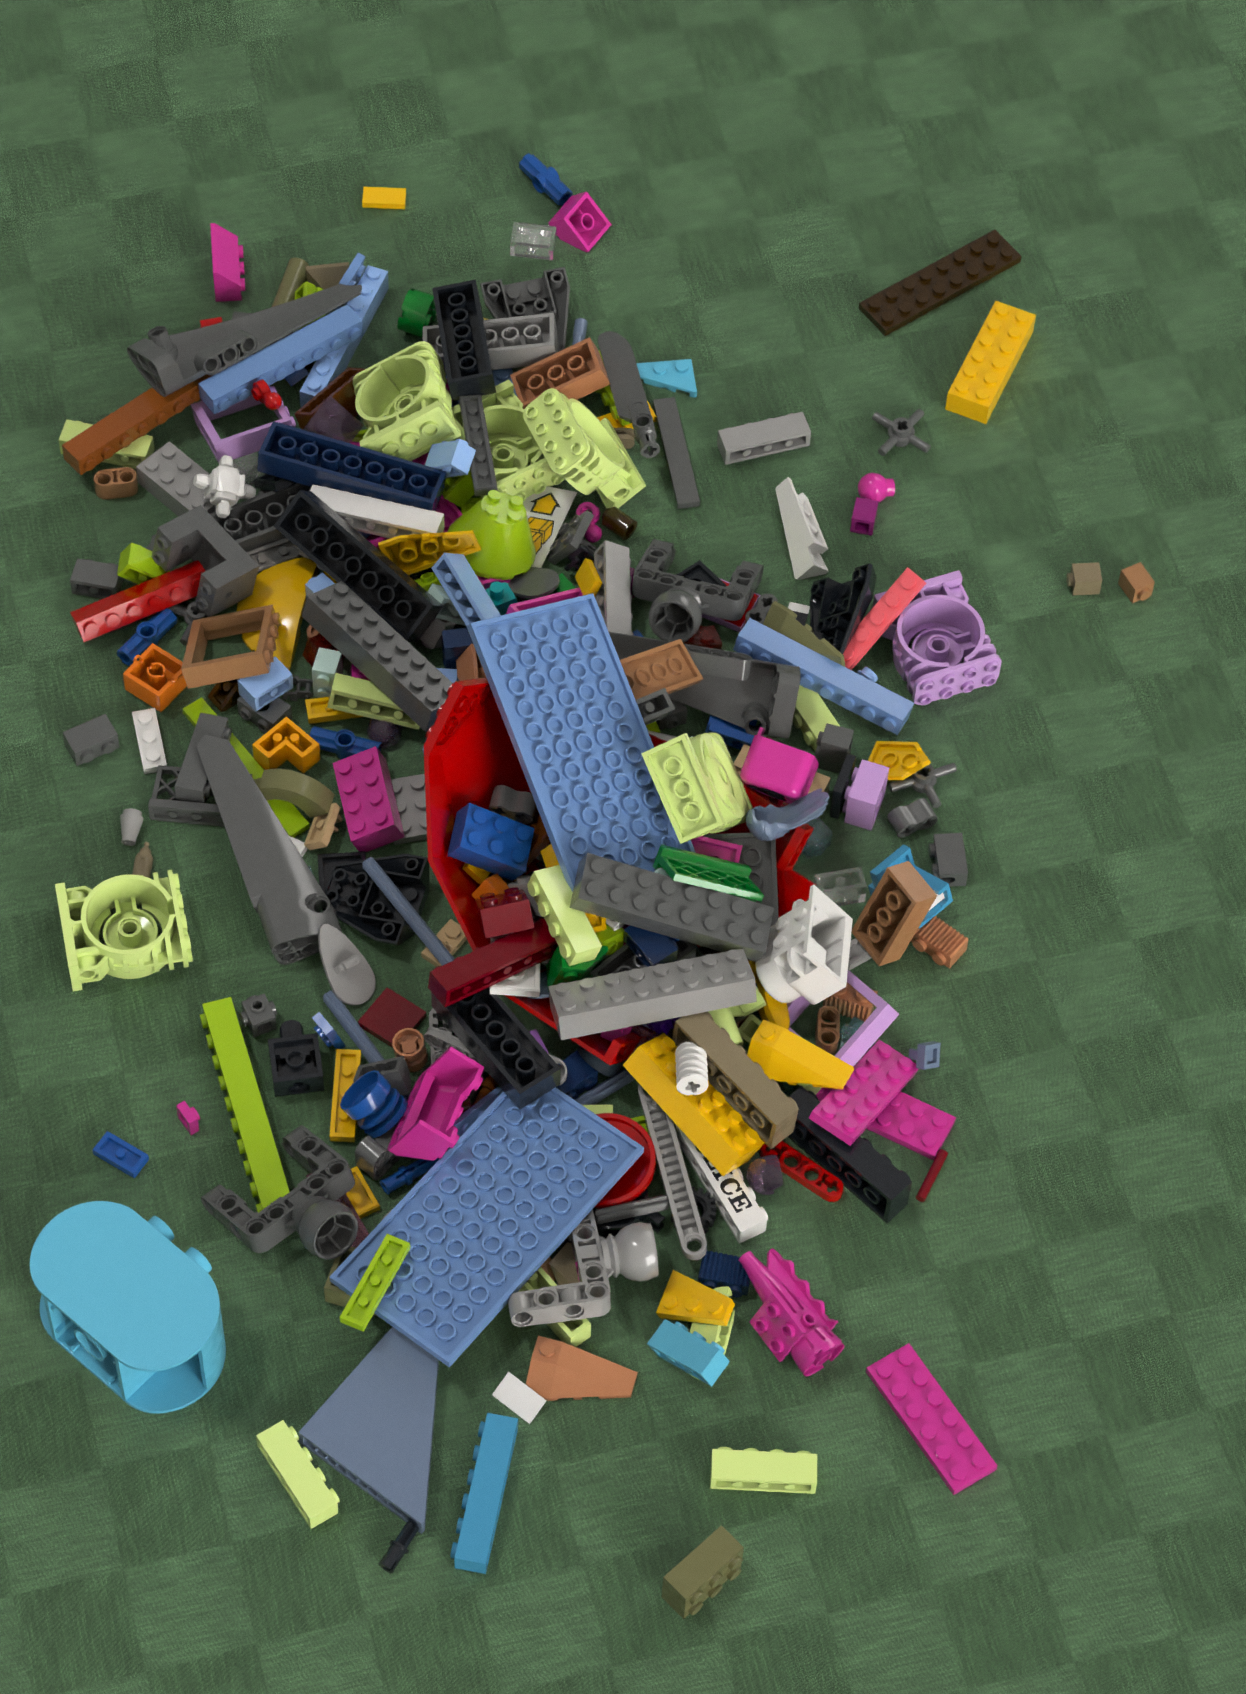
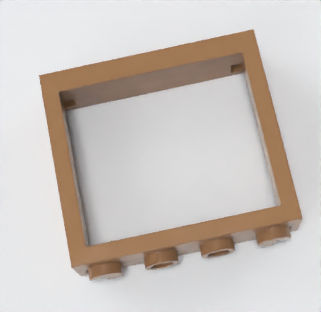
M273 604L193 620L181 667L188 689L269 673L271 662H274L273 652L276 651V639L279 638L278 627L281 626L279 621L280 615L275 613ZM261 630L256 651L203 661L208 640Z

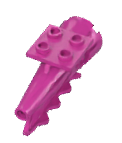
M773 1248L767 1252L766 1266L751 1251L746 1252L739 1258V1262L742 1264L763 1303L749 1322L778 1361H783L790 1353L800 1372L806 1377L823 1369L824 1366L822 1364L828 1359L832 1362L844 1349L841 1339L832 1332L838 1320L828 1318L825 1314L824 1302L814 1299L810 1294L808 1281L799 1279L795 1275L794 1263L791 1260L783 1259Z

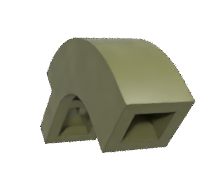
M267 769L264 770L261 778L254 779L266 800L278 799L290 802L302 809L310 818L328 814L335 795L316 779L292 770Z

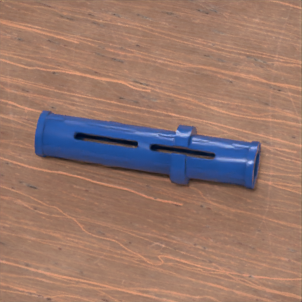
M439 1158L434 1161L418 1159L406 1167H399L397 1172L380 1180L383 1191L389 1195L405 1184H412L414 1179L428 1172Z

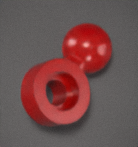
M263 379L253 383L251 393L256 401L264 403L270 410L280 408L282 405L281 396L276 392H271L268 384Z

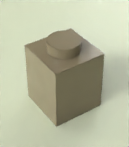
M1099 562L1072 564L1071 571L1066 576L1067 586L1071 587L1072 596L1100 594L1102 576Z

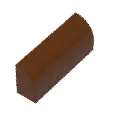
M348 367L294 413L300 429L332 438L358 415L355 407L356 395L354 393L353 378L357 373L365 369Z

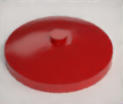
M600 1113L596 1115L642 1145L644 1153L594 1207L598 1209L635 1200L647 1189L656 1169L655 1148L647 1131L631 1118L614 1113Z

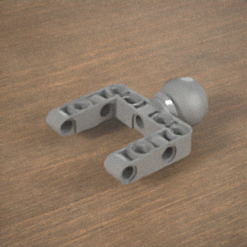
M592 1209L566 1238L568 1241H571L575 1262L578 1261L579 1282L513 1293L508 1300L512 1324L524 1327L606 1315L611 1309L608 1280L611 1275L617 1278L620 1273L625 1278L638 1282L658 1277L657 1249L651 1224L642 1222L632 1223L622 1228L615 1237L609 1234L605 1239L598 1235Z

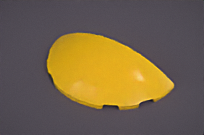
M304 557L295 558L261 571L256 577L252 595L238 602L237 611L273 604L275 613L280 615L279 621L281 623V626L278 627L279 638L276 639V651L273 652V657L276 656L289 671L301 634L302 614L306 603L305 584L312 577H317L319 570L313 560ZM261 630L242 633V639L251 652L257 650Z

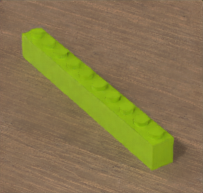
M228 997L202 1004L203 1014H199L202 1028H207L209 1032L208 1035H205L209 1049H214L215 1055H212L214 1069H219L221 1076H218L221 1091L226 1090L227 1097H224L227 1112L232 1111L234 1117L230 1119L233 1133L238 1132L240 1137L236 1142L239 1153L245 1154L246 1161H243V1167L246 1176L251 1175L253 1182L249 1183L252 1197L258 1198L259 1204L255 1206L256 1211L259 1213L290 1191L232 998Z

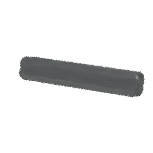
M666 1195L596 1209L594 1215L597 1224H603L668 1210L669 1201Z

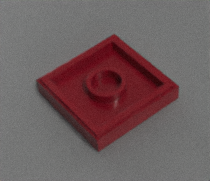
M387 987L358 1020V1024L362 1029L393 1048L392 1040L395 1034L405 1028L416 1029L427 1014L426 1011Z

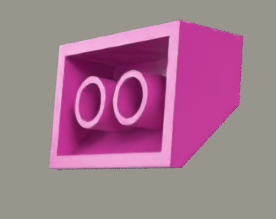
M210 223L216 302L242 300L241 291H246L245 278H240V275H245L244 262L239 261V258H244L243 245H238V236L216 223Z

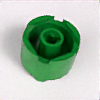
M411 288L407 292L402 304V317L398 318L397 329L423 338V326H430L431 322L437 319L434 295Z

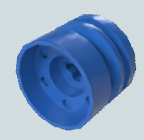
M376 1070L370 1071L356 1080L345 1092L340 1103L341 1109L352 1120H358V1126L364 1129L365 1133L371 1138L381 1136L389 1131L401 1119L408 1105L403 1095H400L397 1089L390 1088L389 1081Z

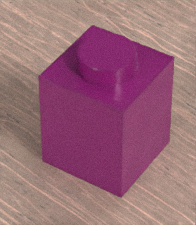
M856 497L850 532L872 536L879 501Z

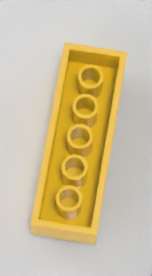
M999 301L994 302L948 391L945 410L984 424L988 422L1033 333L1036 319L1035 314Z
M663 1033L640 1045L623 1066L722 1176L747 1163L764 1145L758 1133L751 1129L742 1119L741 1114L730 1106L725 1097L710 1084L709 1080L707 1090L699 1095H683L677 1091L675 1062L677 1046L670 1037Z

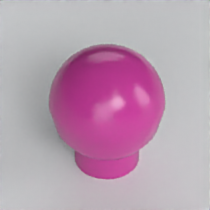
M868 473L858 483V494L860 498L881 502L886 497L894 496V480L892 478L885 479L877 473Z

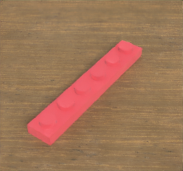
M908 567L859 623L843 653L846 668L852 670L926 585V582Z

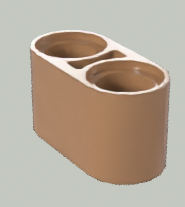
M133 468L104 469L96 472L94 475L95 493L101 499L131 497L138 492L137 474Z
M827 1005L821 1007L818 1011L815 1026V1045L834 1056L837 1052L840 1038V1014L837 1008ZM823 1041H829L831 1044L824 1043Z

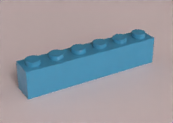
M487 1413L486 1421L480 1422L478 1437H482L480 1446L475 1445L472 1460L476 1461L474 1470H469L467 1485H471L469 1494L464 1493L462 1509H465L464 1518L459 1517L456 1533L460 1534L458 1543L453 1542L450 1558H454L456 1569L482 1574L487 1572L518 1432V1418Z

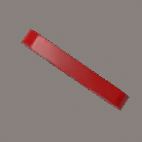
M781 1141L775 1146V1151H766L767 1144L765 1142L759 1149V1154L765 1161L828 1202H836L842 1197L843 1183L838 1177L785 1142ZM792 1157L797 1160L798 1164L794 1167H789L784 1163V1160ZM807 1171H814L818 1174V1178L813 1181L808 1180L804 1174ZM836 1187V1191L833 1190L831 1193L827 1191L828 1188Z

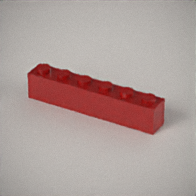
M196 560L70 612L78 634L83 642H86L196 597L201 574L205 572V569L199 560Z

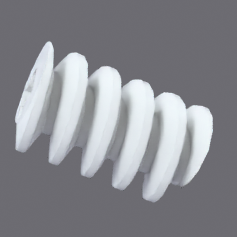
M684 1042L675 1051L677 1091L683 1095H699L705 1092L709 1086L707 1053L703 1048L698 1047L692 1042Z

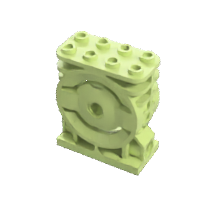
M417 342L354 376L355 407L368 429L363 439L359 441L361 447L412 461L428 453L432 444L442 443V441L449 442L461 436L460 429L454 422L451 410L452 398L446 388L447 380L444 363L428 342Z
M507 380L495 386L496 393L482 395V402L498 491L512 496H520L525 501L526 498L533 494L542 493L546 487L562 483L564 478L554 473L524 421L523 412L525 409H523V403L515 395L514 385L510 380ZM457 404L451 407L454 422L461 432V436L456 439L465 440L460 405Z
M554 388L547 389L527 405L523 412L524 421L550 468L579 492L589 495L594 490H597L605 507L611 509L612 507H621L646 487L645 482L608 419L604 418L600 421L581 402L573 398L568 399L566 395Z
M685 733L641 753L680 844L708 833L723 832L746 822V814L749 809H752V804L726 744L718 733H703L690 738Z
M167 870L168 877L159 878L158 872H154V880L143 875H119L101 882L93 889L87 886L66 889L65 882L55 884L73 991L83 990V983L100 981L106 974L122 979H136L159 972L166 964H168L169 970H174V963L182 961L184 968L189 967L188 962H193L178 873L173 874L172 870ZM136 904L142 905V910L137 909ZM115 908L116 913L111 916L110 910ZM154 918L159 922L162 928V934L159 937L158 927ZM103 925H104V928H103V939H104L105 945L102 944V943L100 942V940H99L100 931H101Z

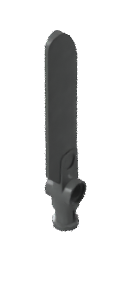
M612 331L604 332L598 336V345L610 381V388L618 416L632 423L635 439L641 445V455L646 458L655 457L660 452V446L656 443L657 434L653 417L650 413L632 347L618 333Z

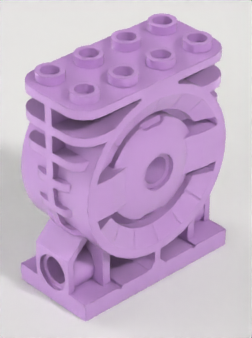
M959 570L924 580L926 585L882 635L892 640L894 665L903 681L907 682V689L912 694V699L917 705H927L932 701L948 699L953 695L963 692L968 693L979 687L991 686L996 683L1000 674L1001 658L999 655H996L995 646L990 644V637L985 634L982 618L968 604L969 598L962 586L963 577ZM887 591L874 595L873 607ZM914 639L912 648H909L910 642Z

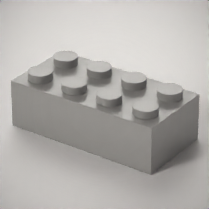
M170 441L136 466L138 483L177 516L199 505L209 514L216 512V506L210 503V499H204V489L193 485L195 475L210 474Z

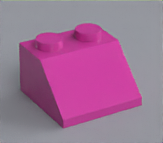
M587 191L571 196L548 222L560 240L584 252H589L612 225Z

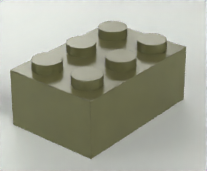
M721 1525L663 1577L661 1597L683 1619L689 1614L695 1615L709 1596L714 1598L721 1591V1585L728 1579L730 1581L734 1580L742 1571L744 1547Z

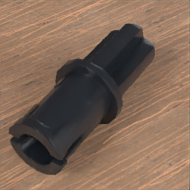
M410 1521L406 1522L397 1538L390 1541V1547L378 1563L381 1568L389 1573L394 1572L401 1558L409 1552L407 1548L419 1530L416 1524Z

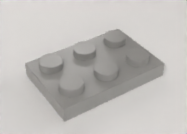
M425 774L391 779L405 835L404 838L394 841V845L427 839Z

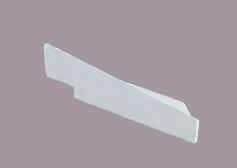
M787 477L775 490L794 577L797 580L824 575L829 571L820 554L828 550L827 544L809 499L803 492L797 494L792 480Z

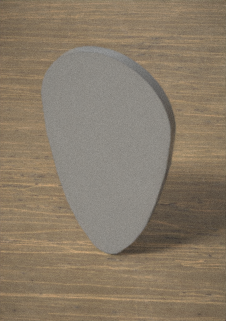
M329 924L321 925L318 934L319 952L333 993L340 1001L348 1005H359L368 1001L373 995L376 985L375 975L370 965L345 934Z

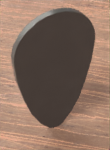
M531 567L524 575L522 573L514 575V578L510 580L508 585L514 595L520 599H534L552 593L559 586L560 579L558 573L554 570Z

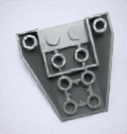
M565 267L543 271L542 278L503 285L501 279L480 283L485 306L494 319L554 313L558 331V352L565 349L570 292Z

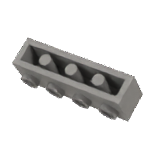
M803 412L790 413L781 417L768 418L763 421L719 430L717 446L725 465L810 446L811 430Z

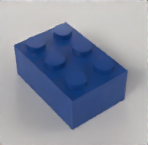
M468 803L456 814L447 856L513 881L526 871L534 828Z

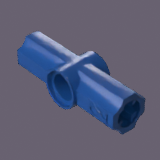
M528 153L523 156V159L519 162V168L532 180L534 188L539 193L545 192L558 206H563L573 196V192L560 181L557 171L553 167L547 168L534 155Z
M166 608L157 612L149 621L142 622L137 626L136 633L117 651V656L121 659L122 663L127 666L132 665L134 657L138 654L141 655L152 643L158 646V641L178 622L173 611Z
M314 726L309 735L319 743L320 750L335 753L340 759L375 746L380 752L382 748L381 742L357 737L352 731L347 729L336 732Z

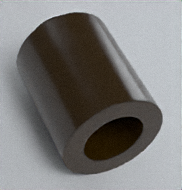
M617 507L608 508L602 514V525L623 540L630 538L636 530L637 521Z

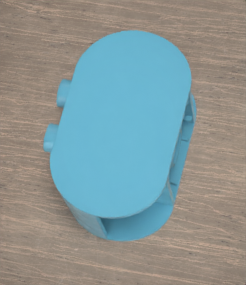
M92 1201L72 1206L55 1216L43 1228L31 1251L30 1273L35 1287L41 1293L40 1317L44 1329L63 1349L123 1401L137 1410L156 1414L180 1410L196 1402L216 1383L222 1372L226 1357L218 1290L213 1279L208 1274L212 1270L211 1264L197 1249L190 1247L184 1253L171 1242L175 1238L172 1230L157 1216H153L146 1221L133 1209L108 1201Z

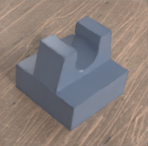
M935 1041L920 1043L917 1049H909V1059L917 1061L916 1068L926 1070L939 1067L941 1043Z

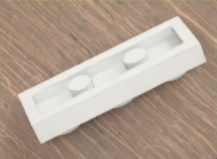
M151 708L132 712L144 774L155 773L159 765L167 766L156 710Z

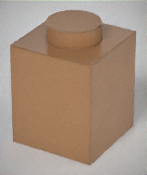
M1141 562L1122 569L1118 581L1119 586L1132 603L1149 598L1152 595L1155 583Z

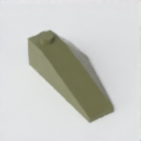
M777 601L771 604L763 625L846 667L844 655L824 638L819 640L812 632L813 628L808 624L803 626L795 619L797 618L796 613Z

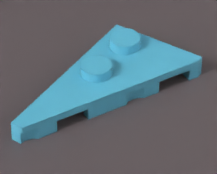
M691 359L636 363L643 383L666 388L672 392H676V389L690 393V397H697Z

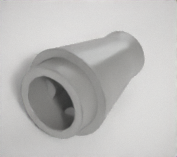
M128 808L124 809L123 814L120 815L122 844L127 846L136 844V839L144 820L141 811Z

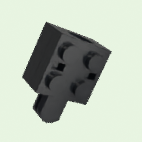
M296 1020L285 1021L280 1027V1038L268 1039L275 1097L324 1091L318 1034L304 1035L303 1026L300 1022Z

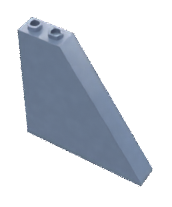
M391 1327L299 1431V1442L403 1521H410L419 1527L418 1532L422 1534L425 1531L439 1360L397 1329Z

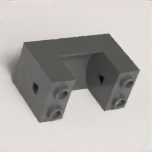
M201 505L157 528L152 558L157 565H160L167 572L192 559L193 561L199 560L205 569V572L201 574L195 603L199 610L203 611L208 617H212L252 595L259 565Z

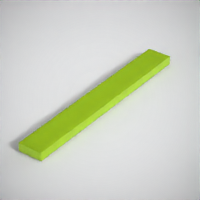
M202 697L182 709L183 714L194 727H196L200 713L217 716ZM232 733L229 742L248 772L253 775V780L261 778L264 772L263 768ZM278 799L267 800L288 836L295 838L310 828L309 822L292 803Z

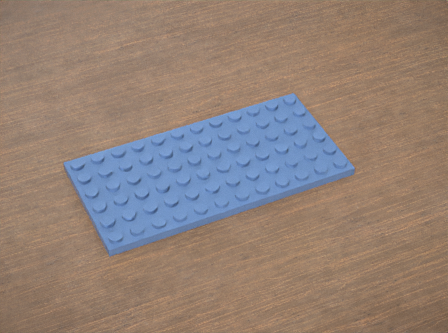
M594 594L583 595L470 623L467 626L468 632L558 863L572 892L578 864L587 853L654 872L656 870L653 868V864L661 844L695 852L691 840L680 844L641 753L654 748Z
M556 1087L520 1110L503 1091L465 1131L452 1149L450 1148L331 1274L330 1282L349 1296H352L386 1234L409 1242L411 1248L374 1314L450 1367L505 1307L510 1296L524 1286L644 1153V1147Z

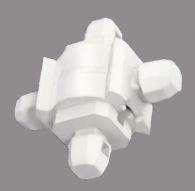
M222 456L219 460V466L214 468L210 475L197 474L193 479L194 486L204 489V499H210V503L216 506V514L220 518H227L231 507L237 504L239 499L249 500L256 495V489L251 485L245 484V474L240 475L239 470L234 468L231 456Z

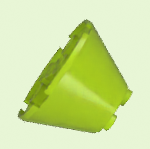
M490 490L485 497L450 525L448 532L473 530L481 546V551L466 555L465 558L476 575L488 579L509 580L513 579L514 575L520 573L524 575L532 567L536 557V549L526 509L523 505L524 501L520 496H512L497 490Z

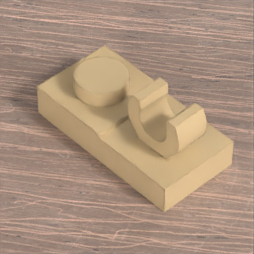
M337 803L331 804L328 814L314 817L304 846L309 850L327 847L332 833L338 832L339 829L335 827V823L342 822V818L338 815L341 807Z
M452 919L436 935L452 956L467 940L461 926ZM427 947L421 952L423 959L436 967L442 966Z

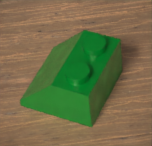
M558 946L546 965L547 986L590 978V972L600 965L607 954L608 946H602L594 960L569 966L566 959L561 956Z

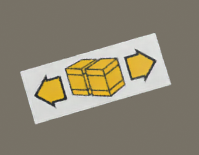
M546 487L542 493L533 494L523 502L536 549V557L532 567L542 568L550 551L549 549L564 522L577 492Z

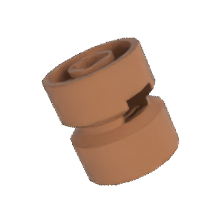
M405 1028L395 1034L392 1040L395 1057L404 1056L409 1072L421 1070L428 1061L423 1035L413 1028Z

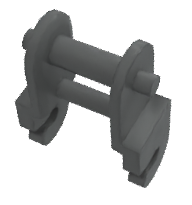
M293 676V685H297V690L295 692H286L282 696L285 700L289 696L291 701L312 698L313 693L310 692V687L313 686V680L300 679L299 676ZM300 687H305V691H300Z

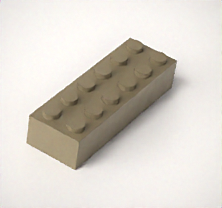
M709 1012L682 1016L675 1021L672 1037L675 1045L678 1047L684 1042H692L706 1051L708 1080L710 1084L725 1097L734 1110L741 1114L742 1119L751 1129L758 1133L759 1137L770 1149L793 1133L799 1110L796 1102L781 1091L780 1086L775 1080H770L762 1067L747 1056L742 1046L736 1045L730 1039L728 1032L714 1022Z

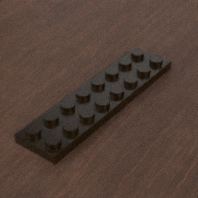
M995 229L859 303V310L886 336L1020 263L1022 256Z

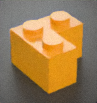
M287 716L252 744L253 758L265 770L277 769L288 760L304 774L320 761L319 743Z

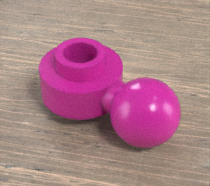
M583 502L578 506L576 515H581L586 510L592 511L594 517L584 537L587 541L594 543L602 537L601 528L595 525L600 518V510L591 502Z

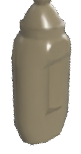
M145 842L144 847L137 853L132 875H143L150 878L153 856L149 849V842Z

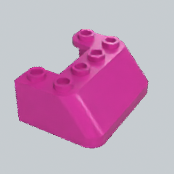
M453 1047L446 1050L417 1079L408 1098L407 1109L396 1126L387 1150L396 1156L431 1161L437 1158L441 1159L449 1147L452 1149L459 1140L458 1128L454 1126V1122L461 1116L464 1107L461 1106L463 1101L468 1098L472 1090L476 1091L483 1081L481 1074L484 1066Z

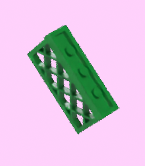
M660 845L653 868L655 870L663 868L672 880L762 902L764 894L749 878L752 869L748 865Z

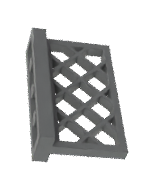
M158 766L152 798L149 799L148 804L150 820L225 827L217 803L176 801V794L171 788L176 784L181 767ZM163 774H171L176 778L166 784L162 776ZM165 791L172 796L168 800L158 799V796Z

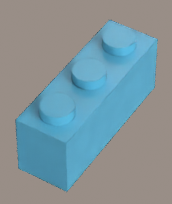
M665 1319L647 1345L658 1357L712 1387L730 1362L723 1354L725 1350L714 1341L711 1344L707 1343V1340L696 1331L693 1334L689 1333V1330L680 1322L676 1321L673 1324Z

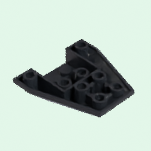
M868 563L856 567L851 581L841 584L826 577L814 581L811 587L810 626L813 628L812 632L819 640L822 638L827 640L842 654L846 650L873 599L877 577L872 564Z
M401 854L374 858L421 916L430 892L428 857ZM364 860L334 864L324 893L333 905L338 920L379 943L399 946L415 934L413 929L363 869L362 863Z

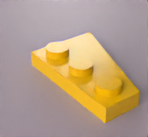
M673 1270L656 1314L661 1319L727 1326L735 1303L731 1298Z

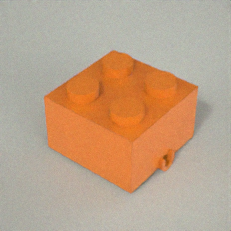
M152 643L141 655L138 654L134 657L133 664L123 673L125 690L159 712H162L187 686L181 671L183 662Z

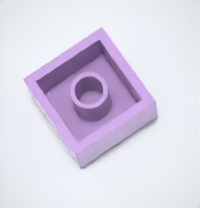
M862 759L860 767L854 768L851 777L853 782L851 786H847L844 795L845 802L842 812L846 813L844 823L872 830L886 793L889 767Z

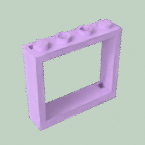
M269 385L271 392L277 393L275 387ZM253 395L215 415L203 401L191 404L196 425L218 463L224 455L231 456L234 460L260 450L272 422L224 439H220L210 422L211 420L262 404L260 401H256ZM282 401L280 408L274 410L279 418L275 422L296 428L293 416L290 417L289 410Z
M848 970L847 983L876 1007L873 1013L835 1055L840 1060L854 1066L897 1018L899 1013ZM803 996L787 1003L790 1026L810 1004ZM789 1026V1029H788V1030L791 1031V1032H793L794 1034L798 1035V1034H797L793 1029H791L790 1026Z

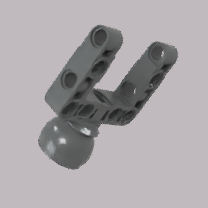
M657 539L652 540L634 570L631 593L636 598L653 602L649 610V625L656 636L664 641L673 642L681 639L682 642H685L699 630L702 614L730 621H737L742 618L760 584L764 565L743 560L741 565H738L733 572L730 584L726 587L704 581L698 582L683 578V576L667 573L676 553L674 543Z
M303 1125L298 1126L283 1137L281 1144L286 1152L309 1171L311 1175L298 1183L297 1187L284 1197H279L259 1213H254L248 1208L242 1198L220 1184L200 1198L206 1210L256 1253L270 1250L294 1231H297L303 1246L312 1255L325 1260L335 1259L344 1254L357 1237V1219L349 1207L336 1201L355 1185V1179L350 1166L345 1158Z

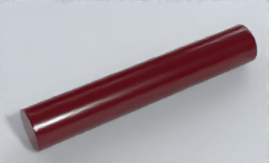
M943 1149L938 1151L915 1197L918 1201L924 1202L948 1156L947 1151Z

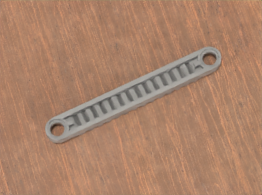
M639 1084L638 1094L649 1136L655 1148L656 1162L669 1201V1208L682 1253L689 1260H699L706 1255L707 1241L673 1121L651 1096L644 1093V1088ZM691 1241H698L702 1246L700 1250L692 1252L687 1248V1245Z

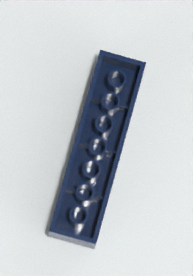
M275 421L272 422L258 452L257 471L310 487L312 485L324 486L430 511H436L445 488L446 471Z

